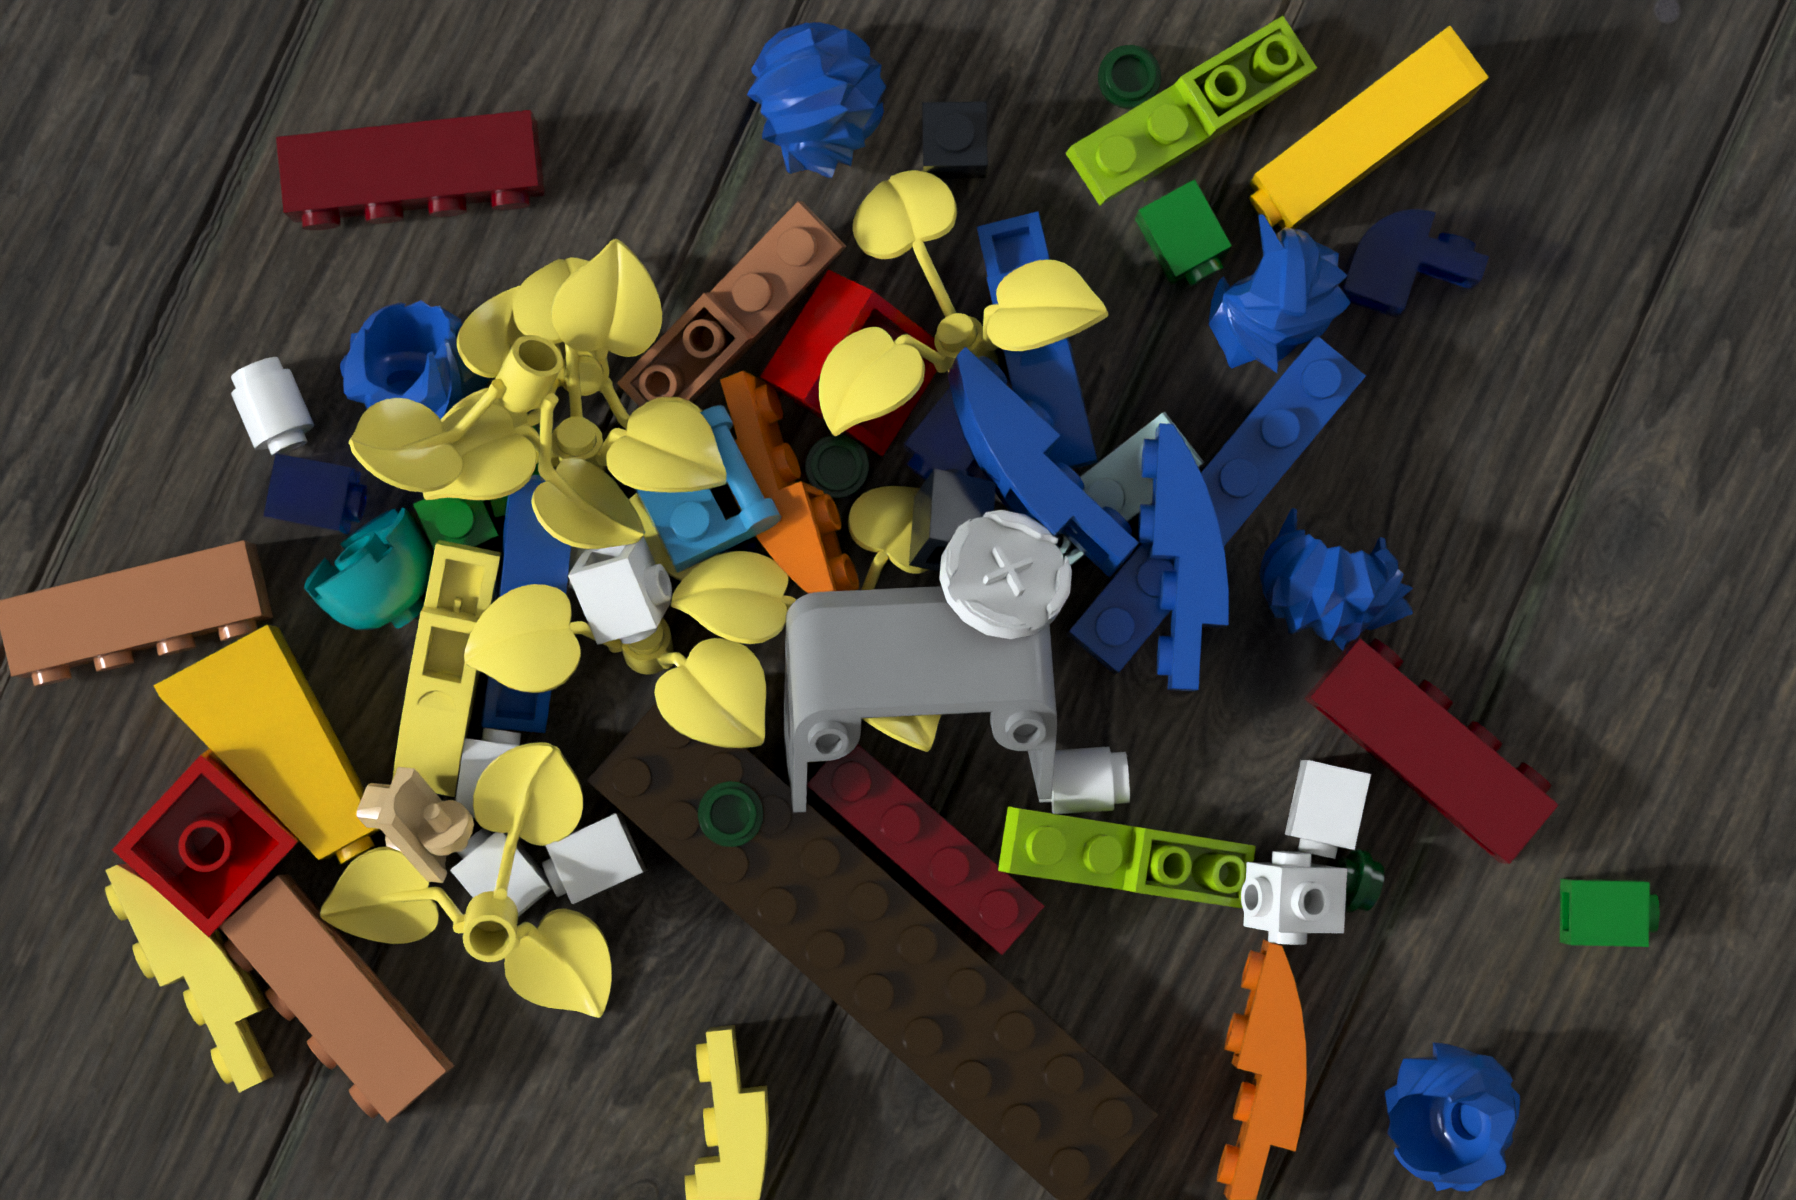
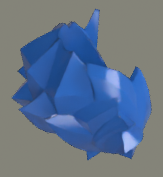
M814 22L803 23L780 30L764 45L751 68L756 79L747 96L762 105L761 114L767 119L763 128L762 139L781 147L786 171L789 174L810 170L824 177L832 178L837 163L852 165L853 151L865 147V139L872 135L881 122L884 108L883 102L880 103L886 89V85L880 77L881 64L870 57L869 46L848 29H840L834 25Z
M1261 214L1258 217L1263 257L1254 275L1238 280L1231 287L1224 276L1219 280L1211 301L1209 326L1219 346L1224 351L1231 369L1257 360L1277 373L1278 361L1286 357L1298 344L1309 342L1316 335L1319 337L1323 335L1331 321L1340 315L1351 302L1337 286L1348 276L1338 268L1339 253L1315 242L1307 232L1300 229L1294 230L1285 227L1275 234L1265 216Z
M422 300L404 307L406 303L400 302L379 309L369 316L358 333L351 334L350 350L340 363L341 374L344 378V394L347 395V399L365 403L368 409L375 403L385 399L406 398L425 405L441 419L463 398L486 387L489 379L472 372L466 367L459 356L456 339L463 325L461 319L441 306L430 307Z
M1292 508L1277 539L1265 552L1259 573L1263 594L1268 602L1269 609H1272L1276 618H1285L1290 635L1312 627L1319 637L1327 641L1334 640L1337 646L1344 651L1348 643L1356 639L1364 630H1373L1413 614L1412 607L1403 598L1413 588L1401 583L1404 574L1399 570L1398 560L1387 549L1385 538H1378L1370 555L1363 550L1350 554L1341 546L1327 548L1322 540L1314 539L1311 534L1305 535V529L1297 530V509Z
M1433 1042V1057L1404 1058L1399 1069L1397 1085L1385 1091L1387 1111L1390 1119L1387 1134L1398 1146V1148L1395 1147L1394 1155L1402 1166L1421 1180L1433 1182L1436 1191L1452 1188L1457 1191L1468 1192L1481 1186L1485 1181L1504 1175L1507 1167L1504 1152L1513 1143L1512 1133L1520 1110V1095L1511 1087L1513 1079L1510 1073L1491 1056L1476 1054L1467 1049Z

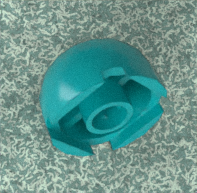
M402 508L399 513L392 509L372 519L341 542L340 545L345 550L337 557L334 562L335 565L332 566L324 558L308 576L304 585V589L319 607L339 623L356 630H373L389 622L395 628H401L416 618L424 607V601L420 597L426 592L433 561L432 546L422 528L405 508Z

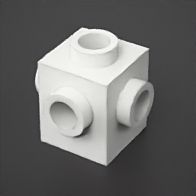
M1273 851L1272 862H1247L1246 881L1241 891L1244 926L1269 931L1268 942L1290 945L1307 944V933H1344L1347 869L1311 863V853L1296 851Z

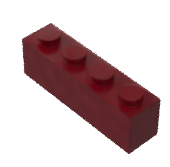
M531 110L276 137L283 213L294 223L302 222L304 230L337 228L341 226L340 218L365 215L367 223H392L404 219L403 211L426 208L429 210V216L432 217L457 216L467 213L466 204L492 202V209L514 210L530 206L529 197L545 196L538 125Z
M1361 638L1353 640L1304 699L1497 862L1510 864L1559 806L1546 794L1552 785L1526 763L1521 762L1517 768H1514L1501 757L1497 751L1503 744L1482 725L1472 721L1466 727L1452 716L1448 710L1453 705V702L1433 684L1423 679L1417 686L1398 670L1404 661L1383 642L1374 638L1368 645Z
M859 744L846 756L826 761L807 783L810 789L1001 955L1007 951L1045 907L1009 874L998 871L999 866Z

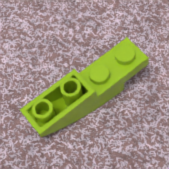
M1281 16L1182 75L1174 85L1073 144L1067 150L1066 155L1099 206L1141 181L1147 182L1222 135L1311 75L1317 67L1284 16Z
M1008 807L998 871L1243 909L1241 891L1246 881L1247 862H1253L1256 846Z

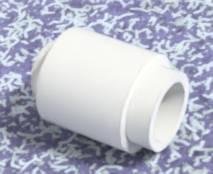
M270 357L254 362L232 374L231 379L236 389L232 391L231 395L255 450L269 449L271 455L275 457L294 451L308 442L305 433L314 427L313 420L291 370L283 369L278 357Z
M1109 746L1055 750L1052 799H1039V803L1051 802L1053 814L1114 810V804L1129 803L1130 787L1126 752L1111 753Z

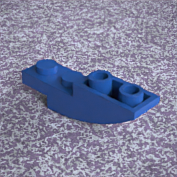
M1038 211L977 227L988 275L986 278L992 304H998L996 296L997 287L1010 272L1027 263L1038 260H1050L1043 225ZM1069 338L1032 350H1003L1013 391L1024 402L1032 400L1044 408L1055 424L1053 429L1061 435L1048 458L1054 464L1062 462L1071 469L1098 463Z
M965 347L956 356L948 374L953 403L964 436L980 469L987 480L996 482L995 493L1010 512L1025 514L1047 528L1056 538L1061 534L1066 536L1110 578L1128 559L1139 543L1131 536L1132 529L1129 523L1113 508L1108 506L1101 508L1083 491L1085 489L1083 481L1073 469L1062 462L1054 464L1048 458L1061 435L1053 429L1055 424L1046 410L1032 400L1024 402L1006 385L1008 381L1005 374L992 360L985 356L977 358Z
M1160 423L1156 428L1155 439H1144L1141 476L1142 478H1153L1152 504H1140L1138 542L1149 544V559L1175 560L1174 571H1163L1160 608L1161 610H1172L1171 635L1159 636L1157 675L1168 676V690L1196 691L1199 690L1202 627L1224 628L1229 625V588L1225 551L1217 515L1209 491L1191 451L1174 424Z
M532 475L530 481L522 489L508 495L501 544L502 557L495 590L496 600L512 589L531 584L548 585L558 588L566 594L571 546L562 543L548 533L540 524L533 511L532 495L538 485L546 482L540 475ZM486 675L481 712L482 727L545 733L551 690L539 693L521 692L508 688Z

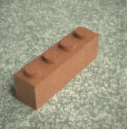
M245 540L0 600V631L11 677H32L34 687L72 679L71 667L92 662L95 664L96 672L131 665L134 663L132 652L153 647L157 648L158 656L189 651L196 648L194 637L219 632L220 641L242 638L258 630L256 622L273 618L256 544Z
M290 874L278 875L219 926L229 938L223 943V946L230 957L244 971L250 972L255 968L269 984L270 988L265 992V995L273 1007L285 1019L291 1021L294 1017H297L312 1034V1037L307 1040V1044L315 1056L331 1070L338 1065L354 1083L349 1089V1093L358 1106L371 1118H375L380 1114L388 1123L451 1070L454 1065L340 932L320 917L321 910Z

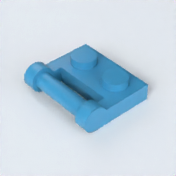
M723 405L710 407L700 413L707 420L713 431L726 470L727 483L742 510L738 515L725 520L710 489L675 493L635 489L677 573L772 528L781 520V515L774 501L771 498H764L730 432L733 422Z

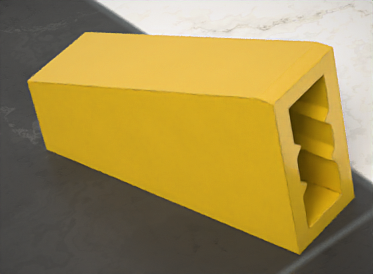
M1451 26L1447 27L1255 173L1249 184L1255 191L1249 197L1253 207L1259 215L1263 214L1271 227L1278 223L1282 229L1285 227L1295 229L1467 104L1487 81L1488 75Z
M266 625L153 685L159 697L318 860L331 858L336 855L339 862L343 864L375 847L370 836L381 831V829L367 828L357 817V809L365 789L279 627Z

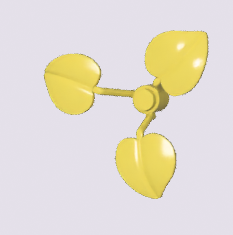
M918 170L897 173L891 176L889 180L879 183L862 201L853 219V234L860 249L865 254L877 259L896 258L913 247L945 316L937 327L934 340L938 352L908 334L901 335L893 341L891 336L879 327H868L852 333L832 349L824 362L819 381V401L823 417L831 433L834 436H838L848 428L888 414L910 400L924 381L925 365L922 357L933 363L937 372L944 373L947 370L949 372L956 356L967 347L977 358L985 356L998 366V356L995 352L998 347L1009 351H1026L1043 347L1073 336L1108 317V311L1104 303L1075 269L1056 260H1038L1015 269L1003 278L996 291L998 304L989 305L984 309L983 327L976 318L956 313L924 245L926 241L946 235L954 227L957 216V205L954 196L948 186L933 174Z
M613 239L592 260L572 273L555 294L551 315L553 326L563 341L558 343L562 352L563 366L550 391L555 394L557 388L563 386L569 392L566 344L578 351L581 396L592 395L600 391L607 400L617 421L627 430L630 416L617 396L612 380L608 378V350L624 357H633L644 353L655 342L660 332L662 308L655 284L645 266L624 243L618 239ZM488 388L473 392L463 398L440 419L441 422L455 411L475 405L487 392ZM660 397L645 403L674 401L687 404L699 413L702 412L697 405L680 397ZM498 399L493 403L505 408ZM536 408L529 414L515 413L506 409L512 417L514 429L527 425L538 434L532 426L540 423L541 409ZM535 450L537 464L539 461V453Z
M573 257L565 260L557 259L530 275L521 284L514 297L513 314L518 329L524 335L540 336L553 344L563 342L553 326L551 315L552 303L555 294L564 281L589 261ZM565 344L570 418L562 421L552 433L551 464L555 470L564 459L575 457L596 465L604 472L605 466H607L608 470L618 481L643 491L667 493L693 492L726 484V470L711 426L701 413L687 404L674 401L645 404L632 412L628 419L627 430L621 428L612 429L603 443L600 429L588 419L583 418L578 351ZM492 404L460 440L451 443L461 455L464 463L459 477L443 489L422 492L425 500L439 498L492 500L515 493L530 481L535 470V450L539 453L540 436L527 425L514 429L513 420L509 412L502 406ZM474 405L464 407L449 415L442 422L444 432L456 426Z
M520 286L504 291L484 302L468 316L458 332L456 339L457 350L466 367L477 375L496 379L492 381L487 392L456 426L444 432L440 418L430 408L410 399L391 398L370 406L362 414L355 432L349 440L348 444H350L351 451L357 460L380 480L408 491L431 492L445 488L459 477L464 463L461 455L451 443L460 440L496 399L506 409L515 413H527L539 408L541 409L538 471L546 482L536 487L531 503L533 511L544 529L562 543L584 549H601L634 544L645 535L642 521L634 506L617 483L602 469L588 461L575 457L566 458L559 463L556 470L551 464L553 410L559 399L550 389L563 366V357L559 344H553L540 336L524 335L518 329L514 320L513 301Z
M883 486L863 493L852 505L848 517V527L852 539L861 548L877 553L871 563L861 590H872L875 588L883 566L888 559L898 568L908 573L920 574L928 571V569L909 565L914 497L920 488ZM733 551L714 556L690 571L674 591L671 607L689 614L706 629L722 638L738 643L756 644L775 637L783 630L786 625L787 611L796 599L784 595L788 585V575L774 560L759 553ZM941 715L861 719L893 739L928 752L933 745Z
M636 493L629 501L642 521L645 530L644 538L655 564H661L668 575L682 581L690 571L702 562L679 573L676 572ZM531 584L510 590L494 601L483 612L470 633L464 659L467 666L485 673L508 688L529 693L546 692L564 684L577 669L581 657V649L575 634H582L593 640L595 638L588 623L583 621L571 622V604L563 591L548 585ZM663 618L656 632L641 641L623 644L620 639L602 643L608 646L609 650L613 653L622 651L627 665L640 674H655L664 668H671L673 664L677 666L664 673L658 679L654 693L662 717L679 733L706 744L726 748L757 747L764 743L766 681L759 660L746 646L728 639L711 638L698 643L686 659L681 653L673 652L670 628Z
M528 743L506 751L487 766L477 781L473 795V810L476 821L486 830L508 834L494 891L483 892L475 896L469 902L466 914H462L441 887H428L429 881H426L399 850L391 847L374 848L354 859L347 866L321 906L320 917L346 933L376 942L404 944L420 940L435 930L439 918L438 907L434 901L436 900L454 922V932L458 934L463 933L464 947L472 957L484 962H496L505 958V977L512 989L524 999L547 1008L572 1010L600 1018L605 1011L611 988L612 963L607 941L597 924L580 912L569 909H556L545 915L537 928L530 922H523L517 926L518 909L514 901L507 896L519 836L525 841L539 846L548 845L555 841L559 842L573 832L582 815L583 792L580 782L560 749L550 743Z

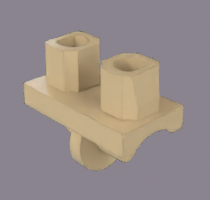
M398 767L391 785L368 784L357 809L358 819L367 828L381 829L386 835V847L399 850L426 881L444 883L447 875L445 866L447 855L463 851L466 848L474 827L473 817L460 802L454 800L442 801L415 768Z

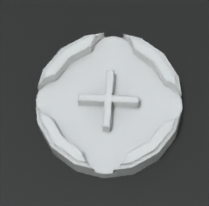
M997 510L986 512L983 517L975 518L972 521L969 519L957 528L941 556L939 580L947 603L963 622L985 635L1015 639L1035 635L1054 621L1070 594L1072 569L1067 555L1063 558L1061 550L1056 546L1058 539L1041 523L1025 514Z

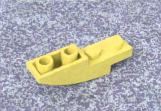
M439 539L436 542L424 607L420 613L392 781L398 767L415 768L436 794L451 797L456 795L464 740L468 735L480 674L478 670L467 666L464 653L470 633L476 622L493 602L502 552Z
M118 864L105 870L111 882V885L105 887L108 901L114 913L121 921L129 920L139 941L133 944V952L139 967L148 979L156 977L160 987L173 984L185 978L189 989L183 992L186 1006L194 1021L199 1026L207 1024L217 1045V1047L211 1049V1057L222 1080L226 1084L234 1081L240 1093L273 1077L274 1075L247 1018L269 1008V1005L252 974L244 971L225 950L223 943L227 940L218 929L210 937L205 935L128 864Z
M735 1025L711 1027L706 1031L707 1043L696 1044V1057L700 1083L711 1082L714 1107L703 1108L707 1147L718 1146L719 1156L697 1159L694 1165L695 1174L685 1176L686 1200H760L768 1157L769 1108L767 1086L742 1088Z

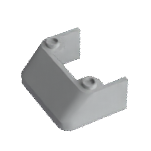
M942 586L814 592L798 598L790 606L786 614L784 751L793 812H806L807 762L831 761L849 754L860 740L861 718L991 712L990 723L995 740L1007 749L1028 751L1038 799H1052L1057 711L1050 624L1035 635L1015 639L985 635L962 621L947 603Z

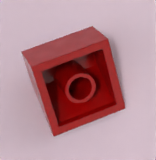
M828 269L760 377L795 403L825 421L819 401L820 374L829 353L847 336L864 328L879 327L884 329L893 341L901 335L908 334L936 352L938 351L935 347L934 337L876 292ZM922 357L925 365L924 381L917 393L905 404L881 417L856 424L842 433L883 457L937 372L934 364Z
M209 748L192 763L112 851L205 935L210 937L294 847L298 839Z

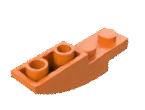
M745 371L720 379L737 436L735 442L764 498H771L781 515V520L772 528L756 535L757 539L778 566L808 594L814 592L858 590L859 579L850 557L847 554H842L835 532L841 529V518L834 500L829 494H824L823 490L802 481L795 483V480L799 479L801 475L800 466L793 449L788 443H784L777 421L783 418V410L775 389L769 383L766 384L765 381ZM732 492V495H733V497H734V499H735V501H736V503H737V505H738L740 511H742L741 508H740V506H739V504H738V502H737V500H736V498H735V496H734V494H733V492Z
M1263 940L1260 952L1250 950L1241 980V988L1250 990L1244 1015L1234 1012L1225 1041V1050L1234 1052L1231 1063L1238 1069L1255 1073L1252 1084L1247 1082L1241 1083L1233 1113V1119L1242 1121L1236 1146L1225 1145L1218 1168L1217 1182L1226 1184L1223 1194L1228 1200L1257 1199L1270 1145L1296 1151L1303 1119L1307 1078L1306 1040L1302 1008L1295 979L1283 946L1268 942L1267 940Z

